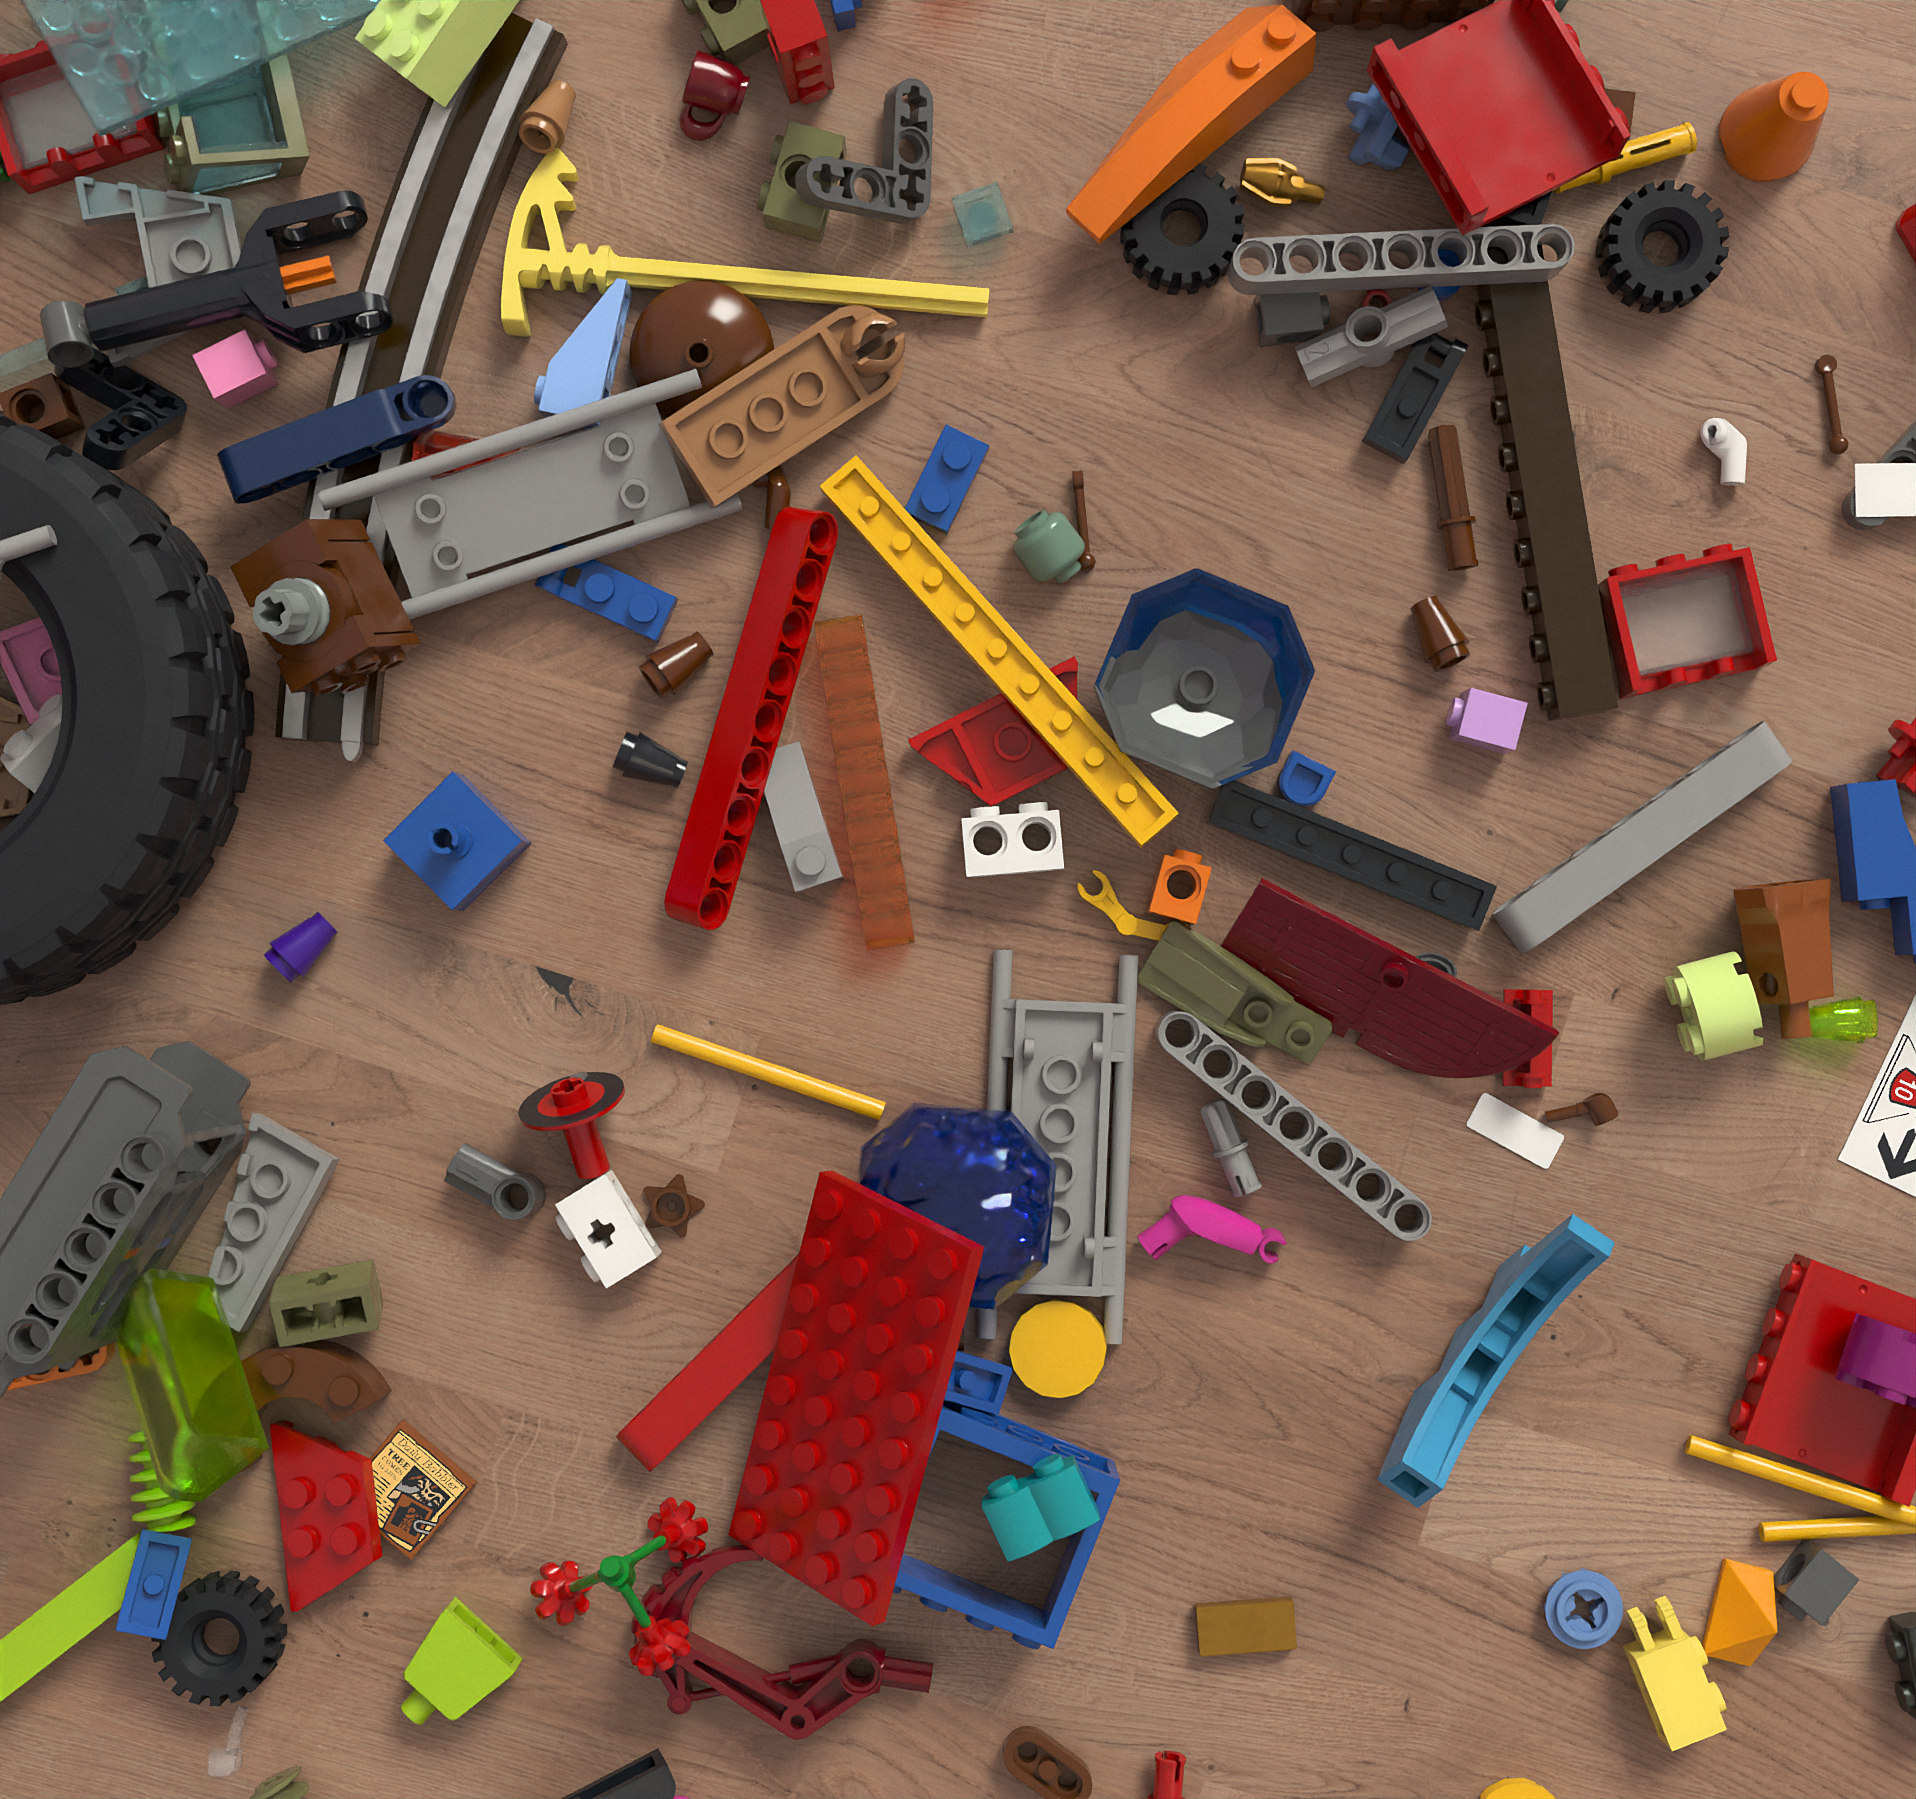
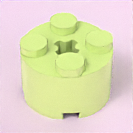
M1735 951L1675 966L1673 975L1664 977L1668 999L1671 1005L1678 1004L1680 1006L1684 1023L1677 1024V1032L1682 1048L1685 1052L1691 1051L1693 1055H1697L1701 1061L1763 1045V1038L1755 1036L1753 1030L1763 1028L1757 998L1748 973L1737 975L1733 964L1742 960Z

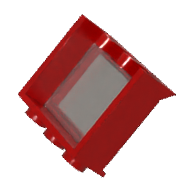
M113 21L88 24L78 33L61 39L48 38L41 40L34 48L16 54H0V151L8 176L29 195L74 180V177L86 176L165 149L161 139L156 134L154 121L129 47V40Z
M1723 544L1703 550V557L1686 561L1685 554H1675L1656 560V567L1639 571L1637 564H1628L1608 571L1609 577L1598 584V589L1620 682V699L1757 671L1777 661L1750 547L1733 551L1732 544Z

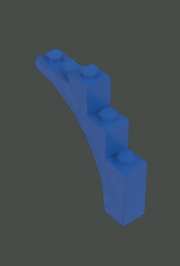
M1896 779L1849 783L1830 787L1841 901H1859L1860 910L1890 908L1895 955H1913V961L1916 964V846L1903 818Z

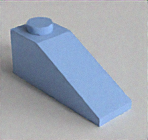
M617 278L550 360L546 376H539L535 387L534 403L539 405V412L544 418L610 397L633 294L627 280ZM600 421L581 428L588 429L600 425Z

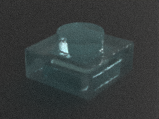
M998 182L952 197V206L967 248L1013 233V225Z

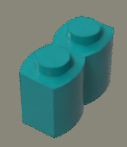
M1060 1454L1050 1455L1033 1466L1035 1472L1017 1480L1014 1475H1007L994 1481L987 1487L989 1493L982 1497V1509L1007 1562L1031 1554L1055 1540L1075 1534L1100 1520L1099 1508L1074 1455L1063 1459Z

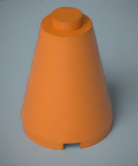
M1797 72L1749 88L1739 94L1724 111L1718 128L1719 140L1722 139L1726 152L1724 157L1728 165L1739 175L1756 182H1771L1773 179L1788 177L1797 172L1807 162L1814 150L1829 101V92L1825 82L1814 73Z

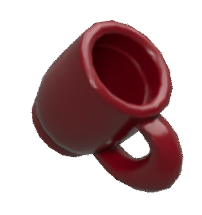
M698 50L695 54L682 96V103L686 105L682 109L679 121L680 128L685 136L698 141L710 139L718 133L727 115L732 113L738 115L750 77L744 75L743 71L732 63ZM693 107L707 112L719 114V116L710 122H700L693 118L691 111Z

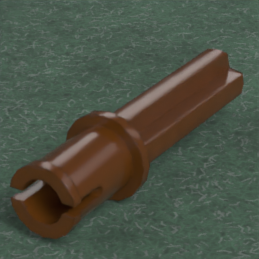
M1454 425L1437 426L1428 432L1441 521L1437 523V529L1443 530L1448 571L1470 569L1479 565L1476 559L1472 524L1476 522V517L1470 516L1457 428Z

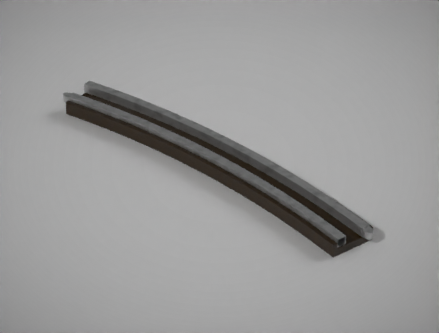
M511 12L446 107H443L430 96L428 97L391 190L358 291L362 290L373 294H380L387 298L393 315V324L390 329L377 336L342 344L326 409L367 393L385 389L416 376L430 375L441 379L455 327L480 251L523 143L519 136V118L548 87L568 45L564 34L556 31L552 25L537 18L532 23ZM379 311L366 312L359 316L373 315ZM427 432L415 436L411 441L400 447L309 481L302 521L305 519L361 520L370 538L368 542H372L395 591L400 565L374 496L325 511L320 502L318 492L421 459ZM377 669L367 675L369 683L350 693L342 694L340 689H336L322 696H315L313 691L291 693L282 673H280L275 737L283 740L342 743L344 757L349 761L356 762L362 754L364 745L379 746L385 671Z

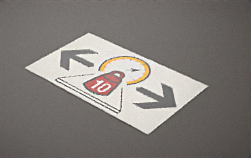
M1916 994L1838 1160L1915 1197Z

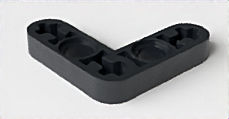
M92 347L94 355L89 362L72 368L55 365L54 373L66 384L114 410L90 425L87 429L82 455L106 470H120L179 433L183 426L187 404L175 393L125 365L114 367L110 363L108 355Z

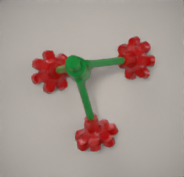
M669 1497L660 1504V1514L654 1513L648 1520V1528L655 1532L653 1540L623 1557L614 1555L604 1558L597 1572L578 1577V1564L574 1561H564L560 1569L554 1562L543 1564L540 1568V1574L544 1580L533 1581L530 1587L532 1596L543 1598V1601L535 1608L537 1616L544 1620L553 1613H556L558 1625H569L574 1619V1613L582 1616L589 1609L590 1602L584 1596V1593L588 1592L593 1585L604 1582L611 1590L622 1594L639 1622L637 1625L638 1631L635 1633L638 1643L629 1651L631 1664L636 1665L639 1674L643 1676L652 1675L656 1665L660 1671L668 1670L674 1665L673 1654L684 1657L691 1651V1644L684 1638L688 1635L690 1629L682 1620L672 1623L670 1619L665 1618L657 1622L653 1616L647 1615L632 1588L636 1580L634 1567L637 1562L656 1550L663 1551L668 1549V1556L675 1563L685 1560L687 1553L694 1556L704 1552L706 1544L697 1536L707 1533V1520L704 1517L692 1519L695 1513V1506L692 1502L684 1500L678 1506L676 1500L673 1497Z

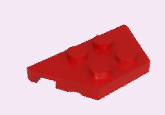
M1074 656L1049 670L1077 700L1078 662ZM1002 693L908 739L913 750L990 807L1069 769Z
M281 1420L270 1424L290 1611L297 1612L383 1556L372 1459L353 1450L344 1451L335 1442L320 1435L312 1438L293 1429L294 1423Z

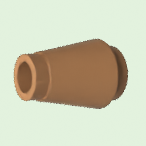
M561 80L551 81L549 86L520 116L519 136L522 142L533 151L548 154L564 143L574 100L576 99L575 90L568 83Z

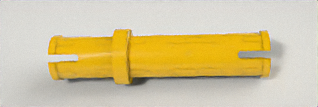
M1685 122L1680 126L1627 141L1618 158L1553 191L1559 194L1564 190L1591 182L1597 185L1610 182L1611 177L1614 175L1650 166L1683 154H1691L1697 148L1694 128L1689 122Z

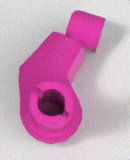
M1185 1194L1171 1199L1170 1211L1155 1224L1137 1235L1144 1249L1156 1261L1188 1235L1192 1237L1196 1235L1248 1255H1253L1257 1248L1261 1258L1271 1264L1276 1263L1279 1258L1275 1252L1264 1249L1265 1245L1270 1241H1277L1282 1245H1287L1284 1235L1278 1229L1266 1228L1261 1230L1260 1225L1243 1215L1209 1200Z

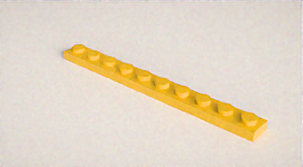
M857 455L820 485V490L1140 848L1145 846L1178 817L1179 813L1131 759L1119 751L1117 744Z

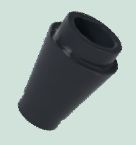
M626 731L612 767L623 771V777L667 786L671 785L678 788L688 761L679 758L680 756L642 732H639L637 736Z

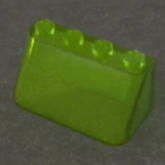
M162 1269L146 1271L130 1287L117 1335L118 1352L123 1363L159 1487L165 1494L178 1500L202 1502L267 1451L269 1446L214 1278Z

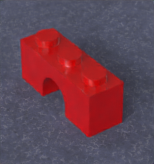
M760 0L762 14L769 31L767 38L770 52L789 103L793 104L801 101L802 104H810L823 99L828 94V90L834 89L835 85L828 36L815 1Z

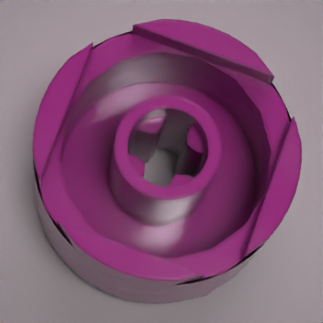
M1856 1313L1837 1367L1835 1379L1862 1389H1868L1875 1392L1878 1396L1916 1408V1334Z

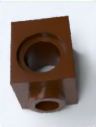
M53 373L46 374L0 393V404L3 409L0 411L1 415L10 418L16 424H26L55 440L86 428L69 385ZM44 403V415L39 421L31 423V410L36 405Z

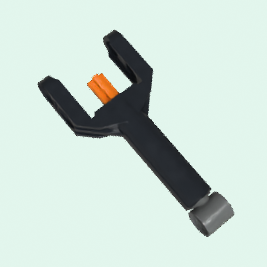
M345 190L266 208L246 233L239 261L233 268L85 303V309L76 302L66 300L47 304L40 312V319L48 360L59 367H78L92 359L94 355L93 343L100 352L245 316L264 325L276 340L302 353L357 341L386 332L393 324V315L389 301L380 294L361 290L293 307L291 294L335 284L337 281L329 255L287 266L283 265L280 257L281 254L353 237L368 221L363 198L353 191ZM344 211L355 212L346 217H334L336 214ZM307 223L306 226L300 228H287L293 224ZM379 311L373 315L359 316L366 312ZM330 323L329 325L312 327L317 324Z

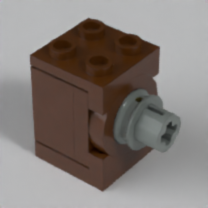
M305 519L230 566L249 607H254L252 615L255 624L262 631L272 648L284 656L276 662L291 693L313 691L315 696H322L336 689H340L342 694L350 693L368 684L369 679L367 675L375 670L387 671L404 663L407 660L405 653L421 644L417 634L412 633L414 628L372 542H368L370 538L361 520Z

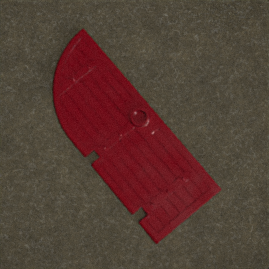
M1263 878L1260 879L1220 945L1292 995L1294 1001L1331 1021L1332 1033L1343 1038L1349 1028L1361 1033L1355 1045L1392 1064L1417 1073L1443 1078H1477L1502 1073L1530 1061L1544 1051L1559 1035V1032L1553 1027Z

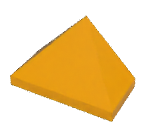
M1723 1558L1702 1647L1706 1656L1751 1667L1777 1633L1773 1571Z

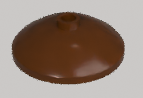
M692 281L678 284L665 290L645 307L632 332L629 353L631 371L637 387L693 369L697 370L702 388L656 403L659 414L668 418L775 348L772 334L765 318L746 296L724 284L710 281ZM697 344H703L708 348V357L701 363L694 362L691 358V350Z

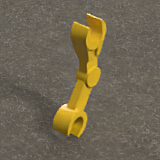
M1092 871V874L1102 883V890L1098 895H1089L1080 883L1077 884V891L1080 897L1104 912L1122 935H1135L1159 941L1170 923L1168 922L1163 925L1138 919L1129 914L1118 902L1106 875L1100 871Z

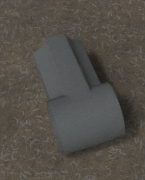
M468 1143L462 1145L446 1170L445 1182L493 1207L500 1216L509 1220L532 1216L539 1212L546 1199L545 1187L536 1176L528 1173L523 1174ZM516 1183L524 1186L529 1195L528 1204L523 1210L516 1208L510 1201L509 1193Z

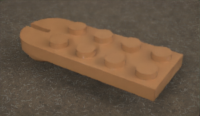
M851 305L839 308L660 422L658 425L710 506L713 508L889 394L898 384L904 369V333L902 332L861 359L856 350L898 323L894 319L865 306Z

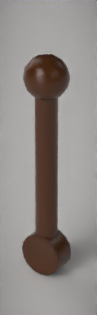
M1826 354L1816 361L1815 369L1818 374L1823 376L1832 433L1829 449L1834 454H1842L1847 450L1849 442L1847 438L1842 436L1832 372L1837 367V361L1834 356Z
M1082 470L1072 471L1078 534L1085 544V550L1078 559V562L1081 564L1080 569L1082 571H1090L1094 568L1096 560L1090 553L1083 472Z

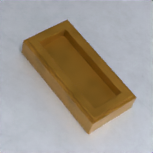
M1291 1596L1195 1603L1198 1652L1200 1657L1297 1649L1294 1601Z

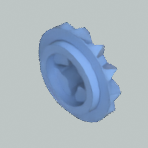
M1584 1568L1571 1573L1562 1572L1561 1578L1554 1585L1548 1586V1595L1543 1609L1548 1623L1547 1626L1560 1641L1574 1648L1590 1649L1606 1643L1615 1635L1622 1621L1623 1603L1615 1585L1603 1574ZM1576 1592L1586 1601L1594 1599V1603L1588 1607L1591 1614L1589 1616L1592 1621L1591 1625L1579 1614L1570 1616V1612L1576 1608L1573 1601L1575 1599L1573 1593Z

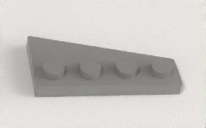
M252 1113L248 1130H251V1135L246 1153H241L236 1171L240 1175L233 1201L228 1202L223 1219V1221L227 1222L221 1246L215 1249L199 1308L238 1332L249 1330L340 1160L261 1113Z

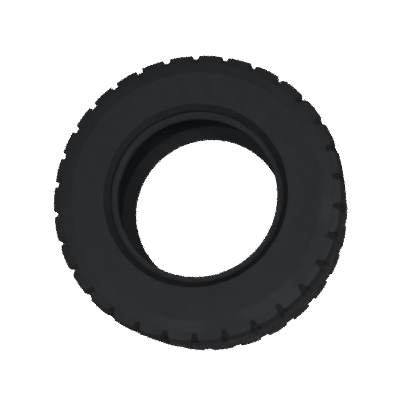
M1 414L0 541L46 525L52 527L57 538V545L6 561L1 572L10 578L25 594L39 614L50 636L60 670L63 697L59 737L51 764L30 802L0 832V1005L22 1002L29 996L42 997L79 984L86 977V973L100 974L115 966L134 952L137 947V940L149 941L178 914L180 909L178 901L181 897L191 898L214 865L215 860L210 855L215 846L224 847L239 811V807L233 803L236 793H243L245 791L250 771L252 751L245 749L246 737L252 736L254 732L253 692L246 690L244 680L250 677V668L241 633L232 630L230 626L235 622L234 612L218 579L211 575H206L208 572L207 561L182 529L172 526L169 515L140 490L128 485L119 476L102 468L47 434L26 424H16L15 421Z

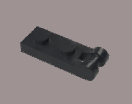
M1437 332L1414 342L1361 442L1404 464L1408 460L1463 358L1468 344L1457 338L1452 342L1437 334ZM1427 351L1443 359L1439 368L1423 360Z

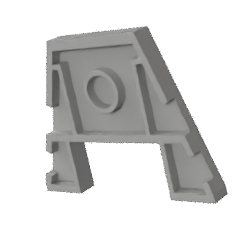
M84 176L74 177L82 219L87 226L136 218L149 288L233 268L239 261L242 246L234 205L230 199L167 189V192L139 188L136 184L118 182V184L98 182L94 178ZM188 331L108 350L110 363L114 367L123 366Z

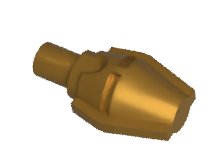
M1249 158L1244 161L1239 180L1240 188L1267 205L1289 207L1291 201L1297 202L1299 199L1320 205L1325 195L1324 185L1304 180V176L1296 171V166L1282 159Z

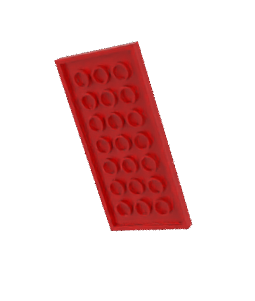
M831 1170L819 1172L728 1535L870 1626H875L886 1620L985 1247Z

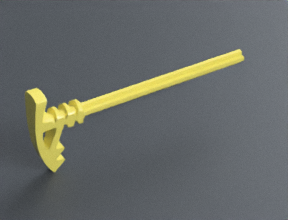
M558 147L553 152L546 154L528 180L514 211L505 253L501 296V319L506 334L530 337L531 330L524 288L540 289L544 286L546 280H551L555 291H563L569 282H574L578 293H585L592 284H597L601 295H604L617 278L627 280L630 287L667 290L685 282L710 281L729 286L744 296L752 298L845 306L860 305L868 308L987 318L989 288L619 257L614 254L611 246L601 245L596 254H590L585 243H578L573 252H567L558 213L560 211H575L576 205L573 196L561 183L563 181L577 182L579 176L574 165ZM536 215H542L550 250L528 249L530 232Z

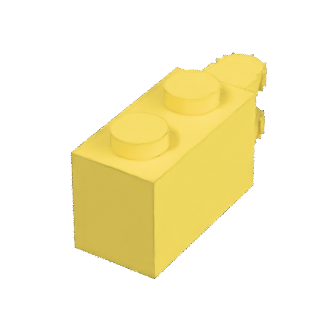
M1665 1595L1654 1601L1655 1610L1664 1627L1663 1630L1650 1634L1646 1618L1639 1611L1638 1607L1627 1610L1628 1621L1636 1640L1623 1645V1648L1658 1737L1671 1751H1675L1727 1730L1721 1716V1712L1726 1711L1727 1708L1715 1682L1708 1683L1702 1668L1708 1665V1659L1699 1639L1696 1636L1690 1637L1681 1629L1673 1607Z

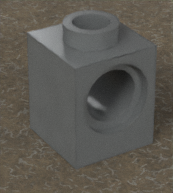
M1319 292L1256 295L1254 299L1260 347L1306 342L1320 336L1324 329L1323 325L1329 324L1330 310L1327 295L1320 296Z
M1802 1540L1774 1575V1587L1782 1593L1777 1602L1800 1621L1808 1614L1822 1626L1859 1581L1856 1576L1810 1540Z

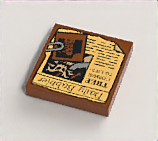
M404 1419L370 1457L372 1459L380 1534L412 1560L477 1481Z

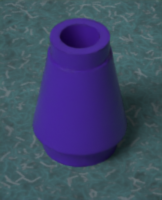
M317 911L311 918H307L271 941L269 944L272 947L264 956L291 983L299 975L304 978L331 942V938L338 932Z

